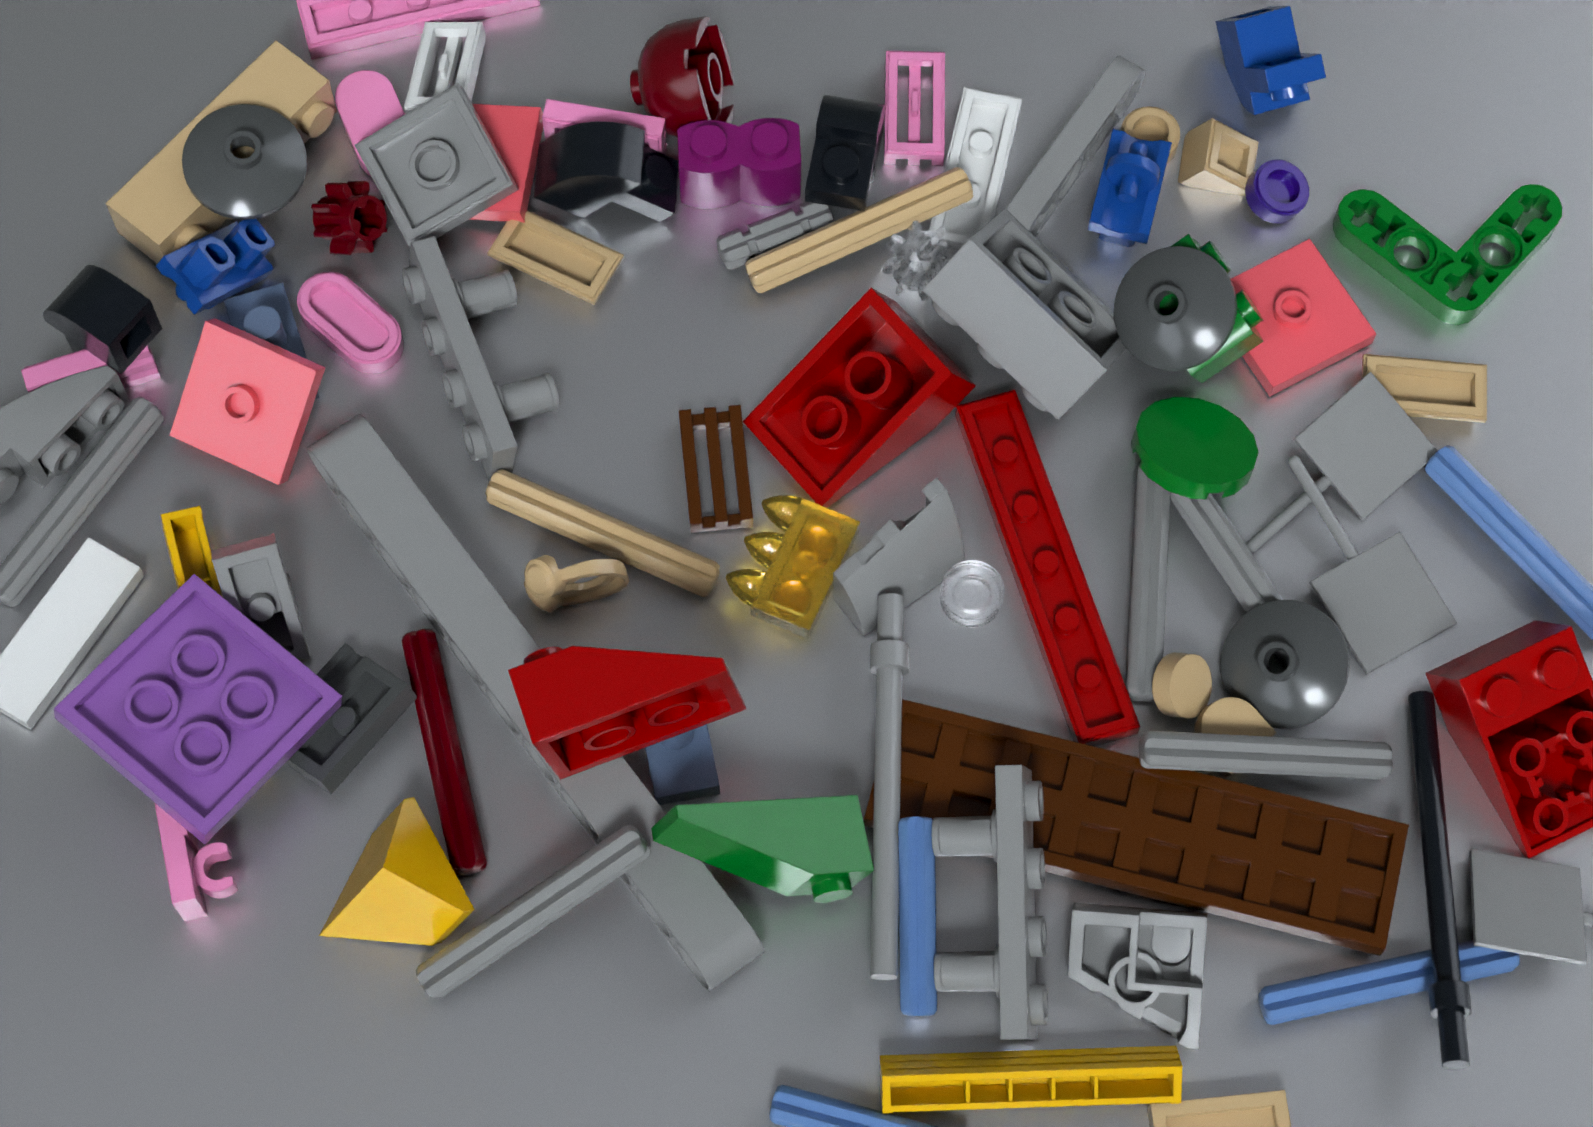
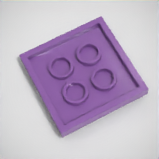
M193 574L54 708V715L58 722L205 845L341 707L342 695L203 580Z

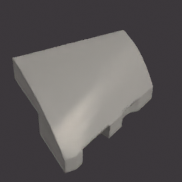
M938 478L928 483L921 490L926 496L925 508L906 521L890 519L862 549L850 556L833 572V599L863 636L877 628L878 596L886 593L902 595L904 597V608H906L965 567L964 544L958 518L948 490Z
M1074 902L1071 917L1067 977L1092 992L1098 991L1117 1002L1120 1009L1140 1020L1142 1017L1178 1039V1044L1183 1047L1199 1050L1207 913Z

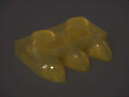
M792 495L770 497L764 499L761 505L769 520L777 528L785 532V534L759 532L744 538L745 546L750 555L768 570H736L727 573L726 580L732 592L750 607V615L809 639L833 589V572L846 561L860 531V521L801 497Z

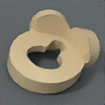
M543 555L528 562L524 571L525 581L523 582L526 593L531 601L541 610L552 613L560 606L582 604L611 596L625 588L629 583V578L624 563L619 560L592 559L558 569L554 557ZM598 576L587 582L575 583L581 578Z

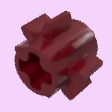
M367 181L325 184L327 196L322 197L317 203L311 205L315 228L313 232L314 237H322L325 240L331 241L330 254L333 255L374 252L372 241L388 230L386 227L387 215L384 208L386 204L384 199L368 195L370 186Z

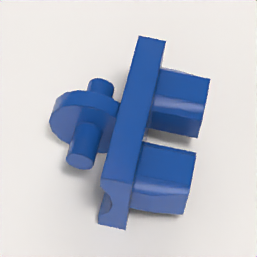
M1112 130L1088 231L1100 233L1099 238L1104 242L1126 247L1134 246L1135 242L1147 244L1172 142L1140 140L1124 131Z
M257 219L243 220L239 223L235 221L165 255L158 262L156 268L162 275L171 278L177 284L175 287L176 295L180 300L186 301L187 307L195 315L205 309L213 308L223 302V300L266 279L274 270V267L265 256L275 246V243Z

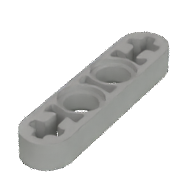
M1117 56L1110 63L1008 205L1006 210L1034 237L1039 234L1133 102L1146 75V70L1121 56Z

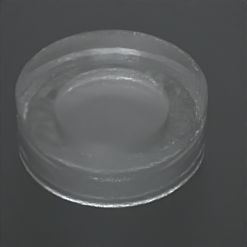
M967 560L957 563L947 571L942 580L940 590L941 607L946 616L958 625L964 627L986 625L997 617L1002 608L1005 594L1004 582L997 570L985 562Z

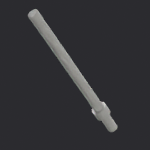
M886 593L878 596L877 641L873 642L870 646V672L876 675L873 815L874 871L872 872L870 978L883 981L897 979L898 823L900 821L902 676L909 673V645L903 642L904 597L895 593Z

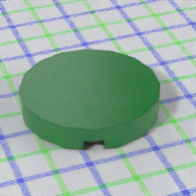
M1171 397L1155 401L1141 412L1131 440L1133 454L1137 452V455L1140 457L1139 467L1145 475L1165 490L1189 499L1207 500L1209 493L1224 492L1222 498L1235 495L1248 484L1259 453L1253 433L1239 417L1220 405L1199 398Z

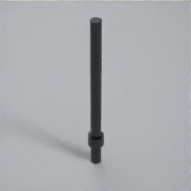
M1416 691L1408 696L1434 975V983L1428 986L1431 1017L1438 1019L1442 1067L1449 1070H1459L1470 1066L1465 1019L1472 1013L1469 984L1462 981L1434 694L1429 691Z

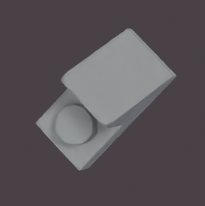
M275 534L211 550L212 563L223 598L299 661L310 658L289 574L286 573Z

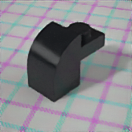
M830 95L823 96L816 123V138L805 187V202L865 211L870 182L874 183L882 142L885 104Z
M586 122L572 125L539 144L534 198L582 218L612 201L661 222L675 214L679 161L644 146L645 130L615 122Z
M94 265L85 266L43 312L44 320L65 335L73 352L86 349L120 374L127 369L162 330L150 299L115 275Z

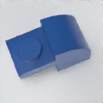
M1269 6L1215 21L1226 70L1241 104L1249 113L1257 115L1310 100L1307 83L1326 78L1321 54L1300 53L1290 6Z

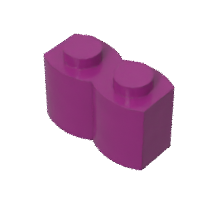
M762 118L746 122L738 127L723 121L704 120L689 123L677 129L681 203L694 208L717 209L730 206L741 200L756 206L773 207L789 204L800 198L801 147L799 124L780 118Z

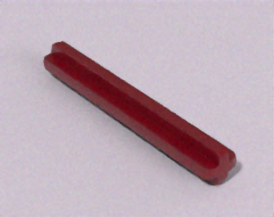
M432 629L411 631L406 633L401 641L411 687L417 696L415 705L449 862L456 876L475 874L486 868L487 861L436 633Z

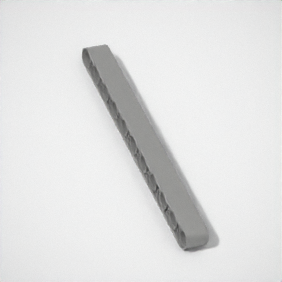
M358 414L306 448L307 453L324 481L595 844H599L625 825L636 827L644 836L651 852L649 857L620 877L701 985L710 992L764 953V947L757 934L705 864L698 859L653 841L651 828L666 813L623 756L560 780L532 744L508 670L524 664L523 661L529 654L541 648L366 418Z

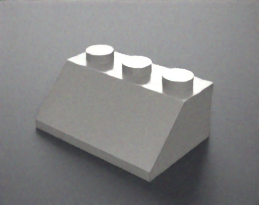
M1006 209L1002 210L975 233L922 290L932 299L934 310L943 320L954 326L959 325L977 342L976 346L979 353L989 364L999 369L1004 368L1021 385L1025 398L1034 407L1044 412L1049 411L1057 420L1080 399L1126 349L1115 326L1114 312Z

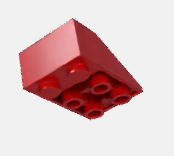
M1535 620L1425 673L1449 734L1525 858L1530 859L1593 827V680L1572 626Z

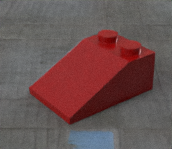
M870 288L743 420V423L820 508L826 510L934 430L976 385L895 300Z
M553 646L542 648L529 654L524 659V664L508 670L532 744L560 780L746 710L744 700L723 658L583 646H570L562 649Z

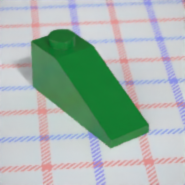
M858 795L675 805L651 828L654 842L787 897L813 895V900L817 903L834 902L849 897L853 894L852 887L874 871Z

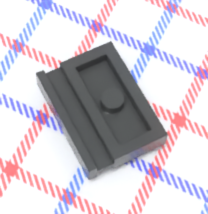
M346 643L317 673V676L342 695L341 707L286 762L294 770L329 794H332L417 698L408 683L365 655L364 657L360 656Z

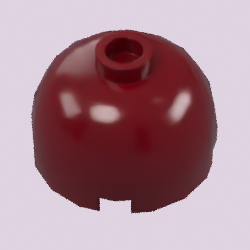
M707 16L680 20L664 26L653 34L641 51L638 69L632 70L630 75V88L636 105H643L648 116L665 118L666 133L678 137L677 129L689 123L716 120L732 124L734 104L722 108L723 87L734 86L728 49L717 25L707 26L710 20Z

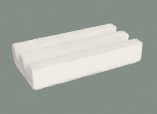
M425 22L404 105L406 114L433 98L426 97L441 37H447L444 54L441 56L438 68L439 75L433 97L452 87L463 37H466L455 84L459 83L464 88L470 101H472L486 40L482 22Z

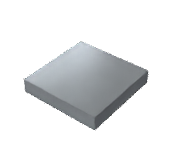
M459 83L355 144L359 155L410 248L411 242L433 236L437 239L519 190L468 95Z

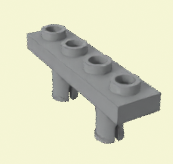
M435 236L411 242L409 267L402 269L404 289L410 303H420L425 316V319L422 320V332L430 355H440L446 372L442 373V383L447 401L451 408L460 407L466 425H463L462 431L468 455L473 462L481 460L488 481L500 469L513 473L518 445L509 423L557 411L559 406L558 390L550 373L502 386L492 382L469 324V318L517 306L518 297L513 277L508 270H504L499 273L457 282L455 278L450 276Z
M995 765L996 809L993 810L992 816L933 818L932 847L936 857L993 856L994 861L997 863L999 944L995 946L994 951L936 952L934 958V982L937 992H996L997 998H1000V1040L1038 1039L1037 1026L1047 1025L1048 1022L1047 987L1045 984H1036V957H1045L1047 930L1045 917L1035 916L1034 889H1043L1045 885L1044 851L1042 848H1033V821H1042L1044 814L1043 787L1041 781H1032V770L1023 765Z

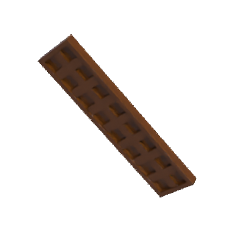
M902 699L900 819L911 816H924L932 818V820L935 817L992 816L993 810L996 809L995 765H1023L1032 770V781L1042 782L1044 814L1042 821H1033V848L1043 849L1045 872L1381 956L1385 951L1409 824L1195 771L1147 769L1141 766L1138 757ZM874 782L864 816V826L873 828Z

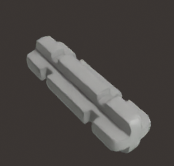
M805 202L799 205L800 211L794 212L792 208L746 225L748 231L744 233L740 229H735L720 235L717 238V250L723 264L727 269L741 267L750 259V256H758L832 223L833 218L828 205Z

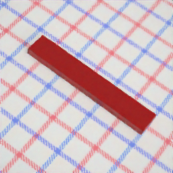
M1011 390L957 405L955 417L1073 741L1096 747L1138 734L1141 726L1016 391Z

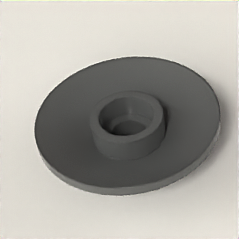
M238 104L210 113L193 128L184 145L182 168L191 193L203 206L227 218L249 220L271 215L294 199L305 180L307 153L301 135L295 126L284 116L263 106ZM244 146L252 147L255 150L250 157L244 159L237 158L232 154L234 149Z
M1183 246L1158 249L1137 261L1122 279L1114 302L1115 326L1126 349L1141 362L1153 368L1166 371L1190 369L1212 358L1228 340L1237 315L1236 292L1226 270L1208 254ZM1175 294L1179 302L1176 311L1168 316L1162 315L1160 312V302L1165 296Z
M1296 600L1270 601L1248 611L1230 630L1221 653V677L1228 696L1240 698L1250 703L1272 728H1299L1323 717L1340 699L1349 676V651L1339 627L1321 610ZM1285 650L1289 656V666L1284 672L1274 674L1269 667V659L1274 652Z

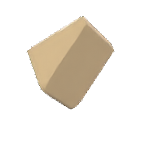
M1211 118L1185 135L1178 182L1191 188L1245 196L1247 180L1255 171L1259 142Z

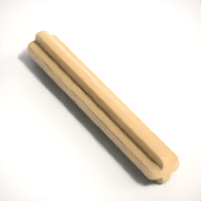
M955 167L874 203L866 207L865 211H856L747 260L745 268L748 278L757 293L769 291L970 201L973 198L971 182L962 168Z
M504 469L497 470L488 483L485 494L489 504L694 594L706 597L717 583L720 574L718 563Z

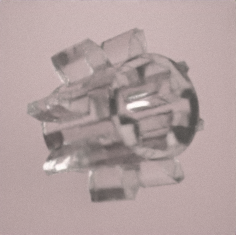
M917 220L913 221L907 230V241L897 234H893L887 241L886 247L896 256L888 259L880 269L881 273L893 274L894 279L898 283L895 294L899 296L907 289L918 291L922 301H927L930 298L922 290L959 251V249L948 248L946 241L942 238L945 234L944 227H940L935 232L922 231V227ZM913 252H917V257L920 261L930 262L931 266L926 271H924L920 261L911 262L910 256Z

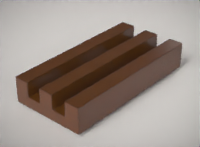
M741 405L728 406V411L716 412V407L703 408L704 413L691 414V409L679 410L691 533L753 527ZM730 427L739 513L727 514L718 428ZM696 430L706 431L714 516L702 517L693 433Z

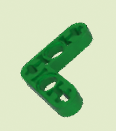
M1529 184L1521 186L1455 252L1384 196L1372 190L1360 189L1352 191L1343 197L1333 220V231L1335 237L1344 247L1437 319L1447 324L1461 325L1469 323L1476 318L1550 239L1562 217V205L1558 196L1552 190L1542 185ZM1533 208L1540 211L1542 214L1541 218L1536 217L1524 228L1521 235L1514 229L1523 212L1528 213ZM1365 213L1373 218L1372 224L1366 222L1360 227L1355 226L1351 222L1353 216L1360 218ZM1388 230L1393 231L1387 239L1385 246L1380 247L1377 244L1379 238L1384 239ZM1486 243H1497L1509 252L1511 262L1502 266L1491 265L1481 257L1479 247ZM1399 246H1414L1424 254L1426 264L1420 268H1406L1395 259L1394 250ZM1469 273L1476 279L1466 298L1462 296L1453 301L1447 296L1449 290L1454 291L1460 287Z

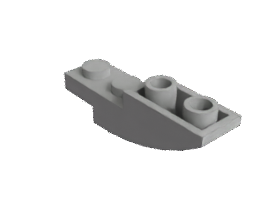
M107 365L76 373L35 389L0 408V505L13 495L19 480L24 474L44 488L56 475L59 476L66 473L77 462L81 449L99 430L104 431L114 424L122 414L124 405L129 400L115 370Z

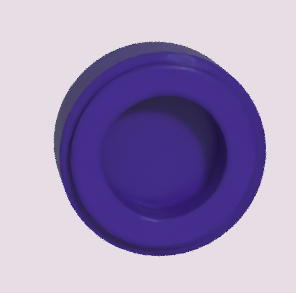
M1270 160L1263 163L1248 178L1245 196L1249 207L1259 218L1270 223H1284L1291 220L1306 206L1309 199V185L1302 171L1294 164L1285 160Z

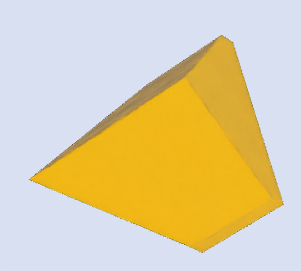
M414 797L404 799L372 833L319 936L433 946L442 943L475 910Z

